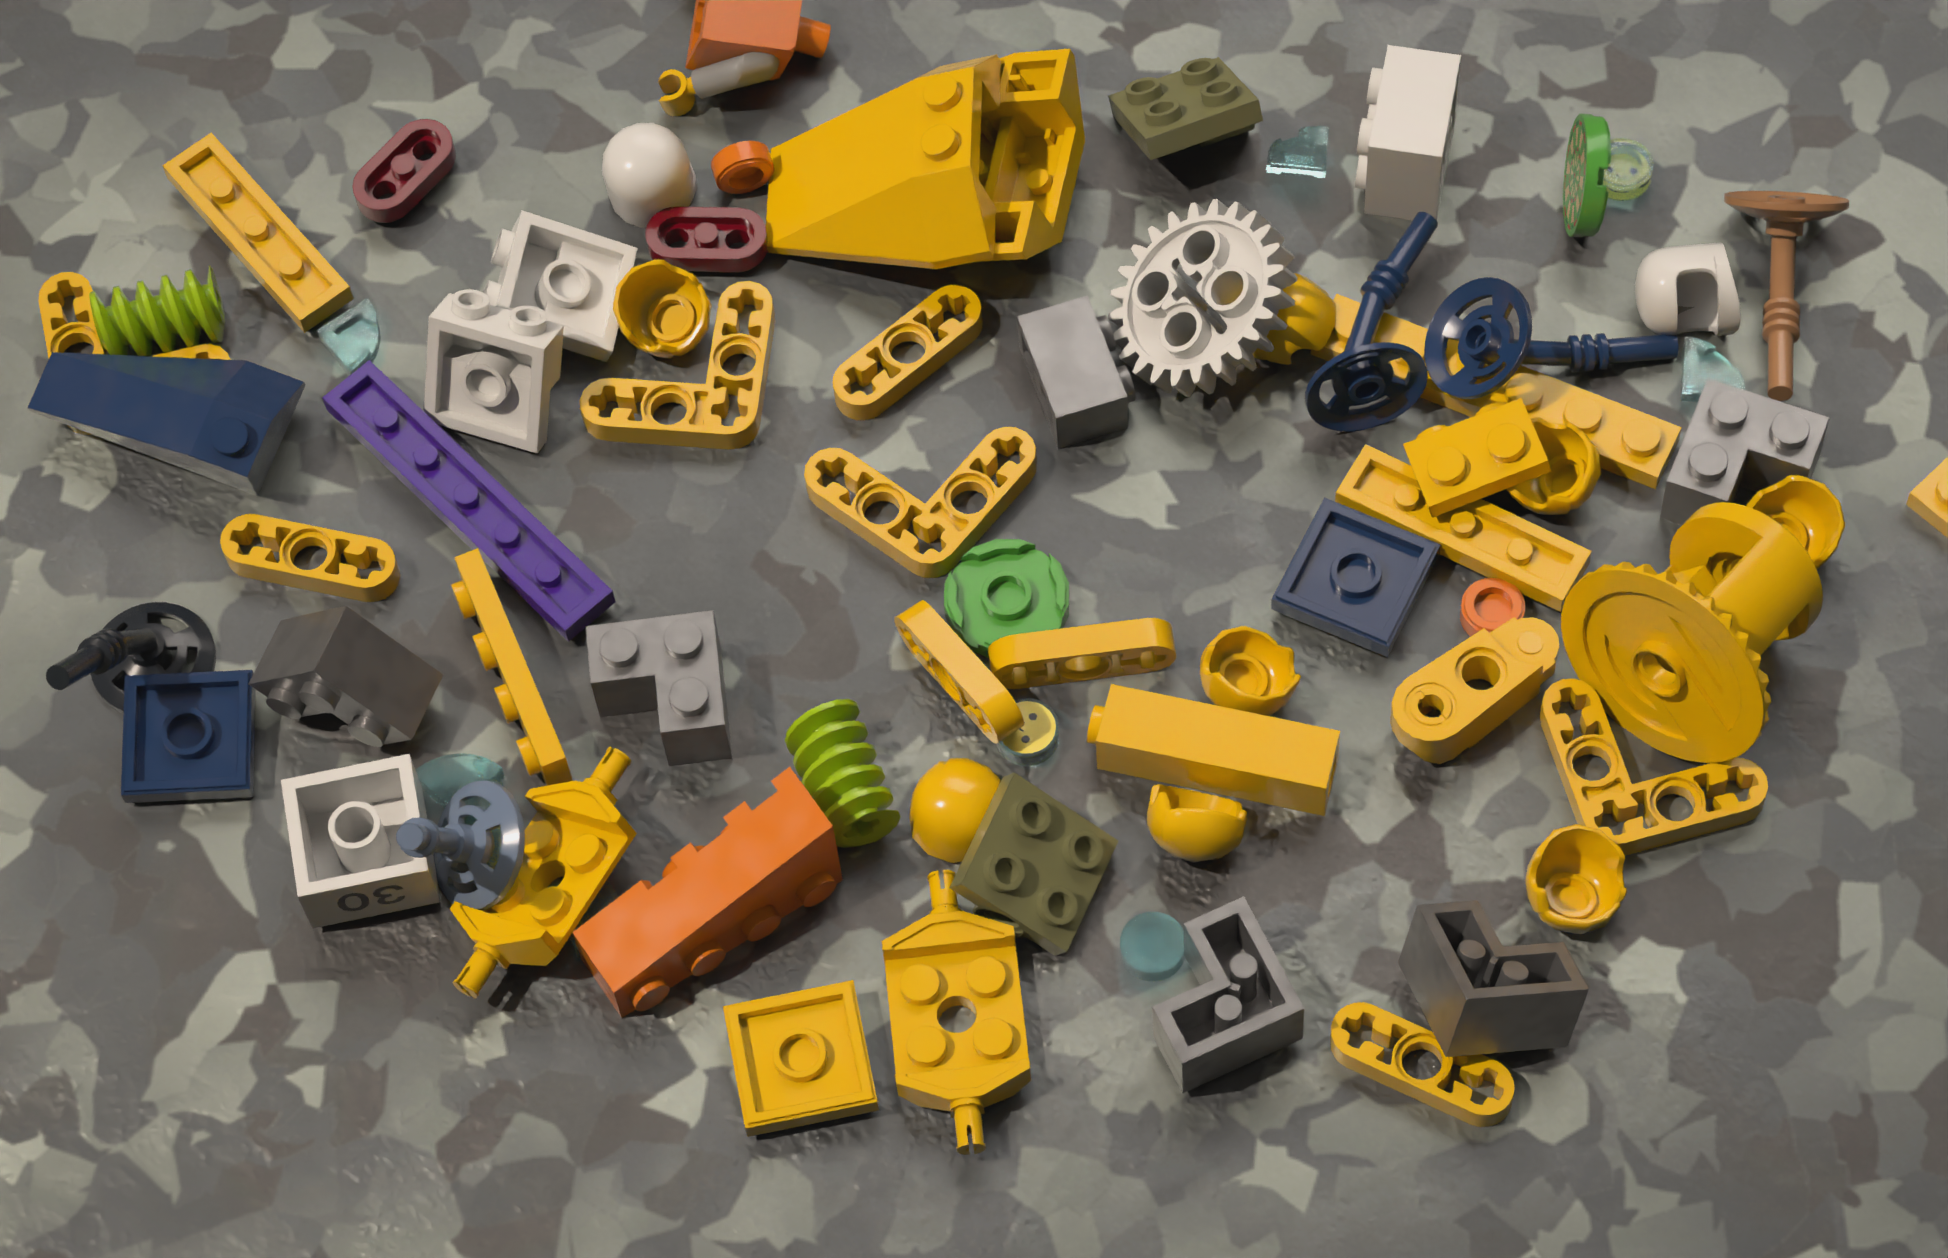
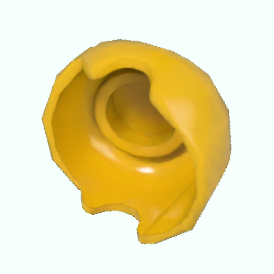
M654 259L632 267L616 286L613 312L619 328L627 340L642 352L663 358H672L674 355L682 356L695 349L709 330L712 305L702 283L691 272L671 265L665 260Z
M1294 273L1297 276V282L1282 290L1295 300V305L1279 309L1277 314L1288 326L1286 330H1270L1266 337L1272 342L1274 350L1268 352L1257 348L1253 353L1254 358L1289 365L1291 364V355L1299 349L1321 350L1326 345L1336 324V303L1329 294L1309 278Z
M1541 417L1531 418L1547 456L1551 472L1507 488V491L1524 508L1535 513L1544 515L1567 514L1570 510L1579 508L1590 498L1601 475L1599 450L1587 435L1571 422L1557 424L1548 422Z
M1789 475L1783 480L1758 491L1746 505L1772 517L1787 528L1806 549L1816 569L1823 565L1836 551L1845 528L1841 503L1824 483L1801 475Z
M1247 626L1221 631L1207 645L1201 656L1200 677L1202 687L1206 696L1217 706L1271 716L1289 701L1301 679L1300 674H1295L1294 651L1292 648L1278 645L1276 640L1267 633Z
M950 758L946 762L939 761L919 779L912 794L909 813L912 838L930 856L950 863L962 862L1001 782L999 777L988 766L968 758Z
M1162 784L1152 787L1147 811V825L1156 843L1172 856L1190 862L1214 860L1224 857L1240 845L1247 820V812L1242 810L1240 802Z
M1574 824L1553 830L1535 850L1528 864L1525 884L1532 910L1538 913L1539 918L1543 922L1559 931L1583 934L1605 927L1621 907L1620 902L1624 900L1627 894L1623 879L1625 855L1622 849L1599 829Z

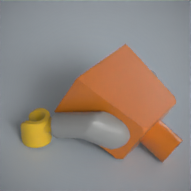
M696 0L685 66L686 69L693 70L691 77L686 78L682 72L673 69L663 72L658 81L663 93L677 92L661 97L659 102L666 114L681 116L692 109L695 102L694 94H697L702 99L736 88L779 79L794 51L818 58L823 57L830 37V24L800 16L802 0Z

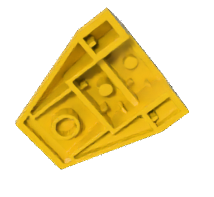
M1071 49L1019 52L999 58L1001 61L999 110L981 113L979 181L996 207L995 255L992 259L982 261L1028 259L1062 242L1085 144L1075 56Z
M998 55L940 66L771 148L770 155L775 169L768 183L766 213L768 252L928 269H941L994 258L996 207L979 181L981 113L999 110L1001 61Z

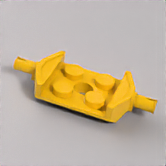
M608 747L590 778H585L583 782L575 780L529 789L525 798L537 810V813L525 829V847L522 864L509 892L496 905L483 911L465 906L456 901L450 907L453 915L469 937L476 943L473 947L475 952L458 977L453 981V985L460 992L476 999L496 966L505 969L510 964L546 966L559 954L637 834L615 807L618 800L611 793L627 767L632 763L625 753L619 749ZM564 876L563 880L557 887H548L552 881H554L558 877Z
M939 870L929 873L927 876L932 911L927 916L882 941L898 1096L919 1107L950 1111L951 1118L955 1120L957 1152L963 1155H970L968 1135H972L974 1154H978L986 1149L981 1114H984V1108L1014 1096L1031 1081L1014 926L962 911L958 908L957 893L949 888L956 875L955 872L943 870L945 888L941 889ZM953 1006H964L976 1015L974 1024L968 1030L959 1033L949 1032L942 1028L939 1024V1018L944 1011Z

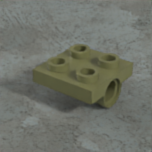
M1219 57L1214 59L1199 58L1189 61L1181 67L1180 71L1160 78L1146 77L1137 79L1129 83L1125 90L1108 96L1113 117L1150 160L1199 144L1202 148L1252 131L1256 123L1263 121L1259 99Z
M1014 772L1002 778L949 888L975 904L972 910L973 914L1014 926L1015 939L1026 937L1056 956L1068 951L1119 840Z

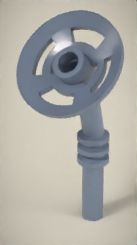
M474 781L465 785L453 795L440 817L438 826L432 820L426 818H411L405 821L397 830L396 841L401 850L409 856L423 858L433 854L439 887L452 904L456 901L465 906L483 911L500 902L514 884L524 855L525 828L520 807L507 788L491 781ZM473 797H482L491 805L485 809L480 806L465 805V803ZM472 815L477 819L473 825L464 824V818ZM501 827V849L498 862L493 870L486 864L491 859L495 846L494 836L491 831ZM458 863L467 864L469 871L465 873L460 872L457 869ZM453 882L475 883L478 889L471 893H463L454 887Z

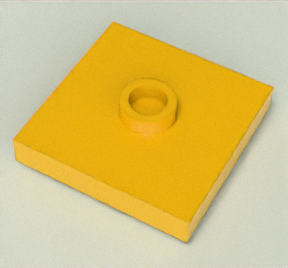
M853 980L723 1006L747 1137L879 1110Z

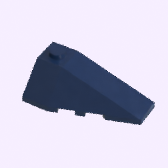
M52 352L27 408L31 412L258 496L305 388V383L245 360Z

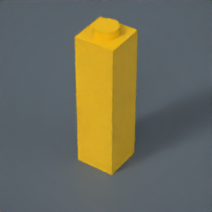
M1115 684L1110 686L1105 707L1094 706L1087 733V743L1096 744L1097 769L1325 816L1339 759L1340 731Z

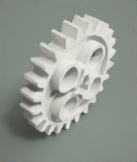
M1218 199L1212 200L1208 211H1205L1195 202L1191 203L1187 220H1183L1173 211L1168 213L1169 229L1164 233L1153 226L1149 227L1148 232L1152 243L1148 248L1140 245H1133L1131 247L1138 261L1135 266L1119 267L1118 271L1128 279L1127 285L1115 288L1110 293L1112 297L1122 303L1121 307L1108 314V319L1120 327L1113 334L1115 343L1123 349L1119 355L1120 359L1132 367V372L1150 385L1153 383L1168 394L1175 388L1184 396L1190 397L1196 385L1206 393L1212 394L1216 386L1217 376L1221 377L1231 386L1236 384L1235 367L1243 364L1252 371L1257 368L1253 356L1256 349L1259 348L1268 352L1274 350L1272 342L1266 337L1269 331L1286 330L1288 326L1277 316L1279 309L1295 305V300L1282 290L1297 282V276L1285 267L1294 259V256L1282 246L1285 240L1284 236L1255 210L1250 212L1239 202H1234L1228 208ZM1179 264L1183 267L1184 272L1198 283L1196 288L1201 297L1184 282L1177 271ZM1202 298L1220 314L1227 325L1225 332L1221 329L1222 327L1218 321L1206 313L1207 305Z

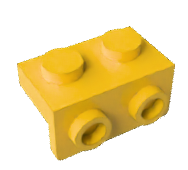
M1522 397L1509 403L1495 402L1486 405L1475 416L1450 426L1437 425L1422 431L1416 439L1403 444L1408 461L1432 518L1551 472L1547 456Z

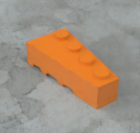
M788 767L771 780L778 791L752 810L744 801L725 815L723 818L728 825L708 845L694 846L690 842L670 857L671 861L663 870L662 880L654 886L650 881L640 880L572 932L582 961L621 1018L634 1010L645 1011L656 1006L668 995L671 987L690 975L701 976L712 971L723 961L727 952L746 940L757 941L768 936L778 927L781 918L802 905L811 907L822 902L832 894L837 883L843 880L833 825L791 767Z

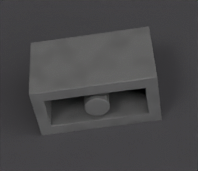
M1088 295L1017 316L1019 348L1057 448L1060 449L1128 428V403L1136 401L1132 379L1125 365L1116 368L1110 353L1116 350L1110 323L1106 315L1096 317Z

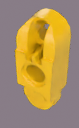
M1513 617L1490 633L1483 628L1407 677L1396 688L1391 704L1390 724L1398 741L1425 762L1437 764L1454 759L1468 747L1470 749L1537 696L1540 692V685L1555 673L1559 652V639L1554 628L1544 620L1530 617L1517 620ZM1472 679H1483L1494 687L1487 690H1477L1468 686L1466 682ZM1433 709L1441 711L1439 717L1429 718L1425 716Z

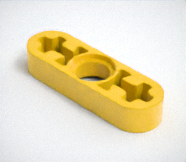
M961 285L941 287L843 362L833 376L835 402L840 412L854 420H869L877 417L976 340L982 330L981 303L978 296L971 289ZM949 310L952 314L957 315L965 311V321L960 323L958 320L951 318L944 322L943 313ZM937 331L939 336V342H936L933 334ZM906 341L919 343L925 349L922 358L909 364L896 361L891 356V352L895 346ZM878 362L881 363L883 371L879 374L877 369ZM857 382L860 386L865 387L872 383L873 393L866 395L859 390L851 394L850 385Z
M244 514L234 518L225 526L221 534L220 544L227 563L233 572L242 577L363 602H376L387 598L395 591L400 581V569L394 552L386 542L380 539L258 514ZM254 537H260L263 547H253L249 555H243L239 545H250ZM319 546L327 551L325 561L315 569L302 570L293 564L297 553L305 547ZM273 551L279 552L280 561L278 563ZM342 553H344L348 564L341 563ZM372 561H378L382 571H372L368 579H361L358 569H368Z
M919 601L894 618L901 638L914 657L990 741L997 744L1024 726L1021 711L1008 690L926 601Z
M1141 618L1014 634L994 641L988 648L990 670L1006 689H1022L1155 672L1170 666L1176 660L1172 626L1168 621L1159 618Z
M1357 1002L1349 1004L1340 1009L1333 1018L1330 1034L1331 1051L1335 1059L1346 1068L1473 1126H1493L1500 1123L1509 1114L1514 1096V1080L1509 1070L1498 1061L1482 1054L1445 1057L1432 1031L1369 1003ZM1362 1025L1371 1027V1040L1375 1043L1364 1041L1359 1049L1349 1045L1350 1034L1346 1030L1357 1032ZM1391 1037L1399 1038L1393 1048L1391 1064L1383 1063V1047L1389 1049ZM1414 1050H1427L1437 1056L1441 1063V1069L1430 1079H1415L1404 1070L1402 1065L1404 1057ZM1455 1064L1461 1067L1459 1074L1460 1082L1454 1080L1453 1091L1449 1093L1444 1091L1449 1083L1452 1065ZM1484 1080L1492 1082L1495 1085L1493 1095L1497 1099L1488 1097L1483 1105L1475 1104L1471 1101L1473 1090L1469 1086L1479 1088Z

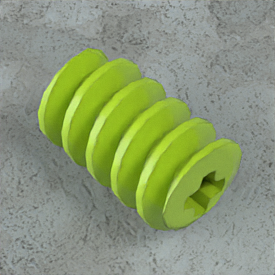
M209 265L207 284L203 285L200 284L190 269L185 271L183 289L177 290L169 277L164 275L161 276L159 295L153 296L143 280L137 281L135 300L132 301L127 299L119 286H114L112 289L110 306H104L95 291L89 293L97 334L103 350H107L109 355H128L129 345H131L138 356H151L154 339L164 353L175 351L177 334L181 336L187 347L196 346L200 342L201 329H204L213 343H220L223 340L225 314L220 290L211 265Z
M850 699L833 700L808 710L793 722L787 730L785 737L789 753L794 756V767L797 774L802 777L801 783L833 825L836 846L843 848L862 846L878 841L889 834L898 825L901 818L899 811L887 809L894 800L890 788L880 786L885 779L884 772L881 766L872 764L877 754L872 744L864 742L868 736V731L865 723L855 721L860 714V710L856 701Z

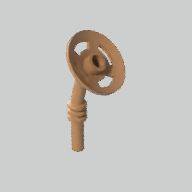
M1728 192L1724 194V202L1740 212L1747 213L1749 216L1765 220L1766 234L1772 235L1769 300L1763 306L1762 336L1766 343H1768V396L1777 401H1785L1793 395L1794 343L1800 337V305L1794 300L1796 237L1803 236L1804 223L1822 220L1849 209V200L1837 196L1801 192Z

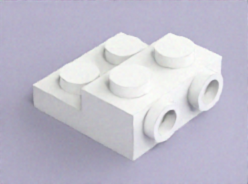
M522 210L512 231L501 229L491 258L492 264L502 267L498 283L488 280L483 293L489 297L490 305L507 310H513L519 306H534L542 309L547 314V321L564 325L562 348L607 362L613 352L619 328L613 312L616 286L634 266L638 248Z
M466 289L455 294L449 293L429 316L424 412L437 425L538 453L547 442L550 390L560 379L564 325L547 321L546 312L538 307L519 306L513 310H507L490 305L489 297L478 290Z

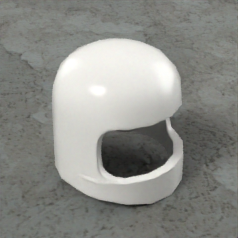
M654 123L633 124L623 128L612 137L603 153L602 175L614 211L626 223L646 228L650 219L659 211L669 207L690 206L697 190L696 175L681 139L670 129Z
M1723 243L1660 248L1649 253L1642 260L1635 281L1636 304L1642 321L1651 331L1659 335L1711 331L1716 336L1733 335L1739 330L1741 320L1740 302ZM1678 306L1694 307L1678 314Z

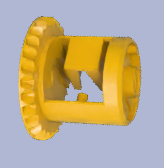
M1720 502L1708 504L1696 510L1676 531L1670 545V566L1664 572L1658 574L1650 564H1642L1638 567H1634L1630 562H1621L1616 566L1604 564L1596 571L1588 572L1571 588L1565 598L1561 613L1562 638L1571 665L1578 678L1594 688L1600 698L1604 711L1621 727L1649 746L1680 759L1701 763H1716L1734 759L1746 752L1761 736V731L1769 720L1767 709L1772 702L1770 694L1765 690L1769 682L1768 675L1759 669L1761 655L1774 640H1787L1804 634L1818 618L1823 603L1822 585L1817 569L1806 549L1787 528L1772 517L1756 509L1735 503Z

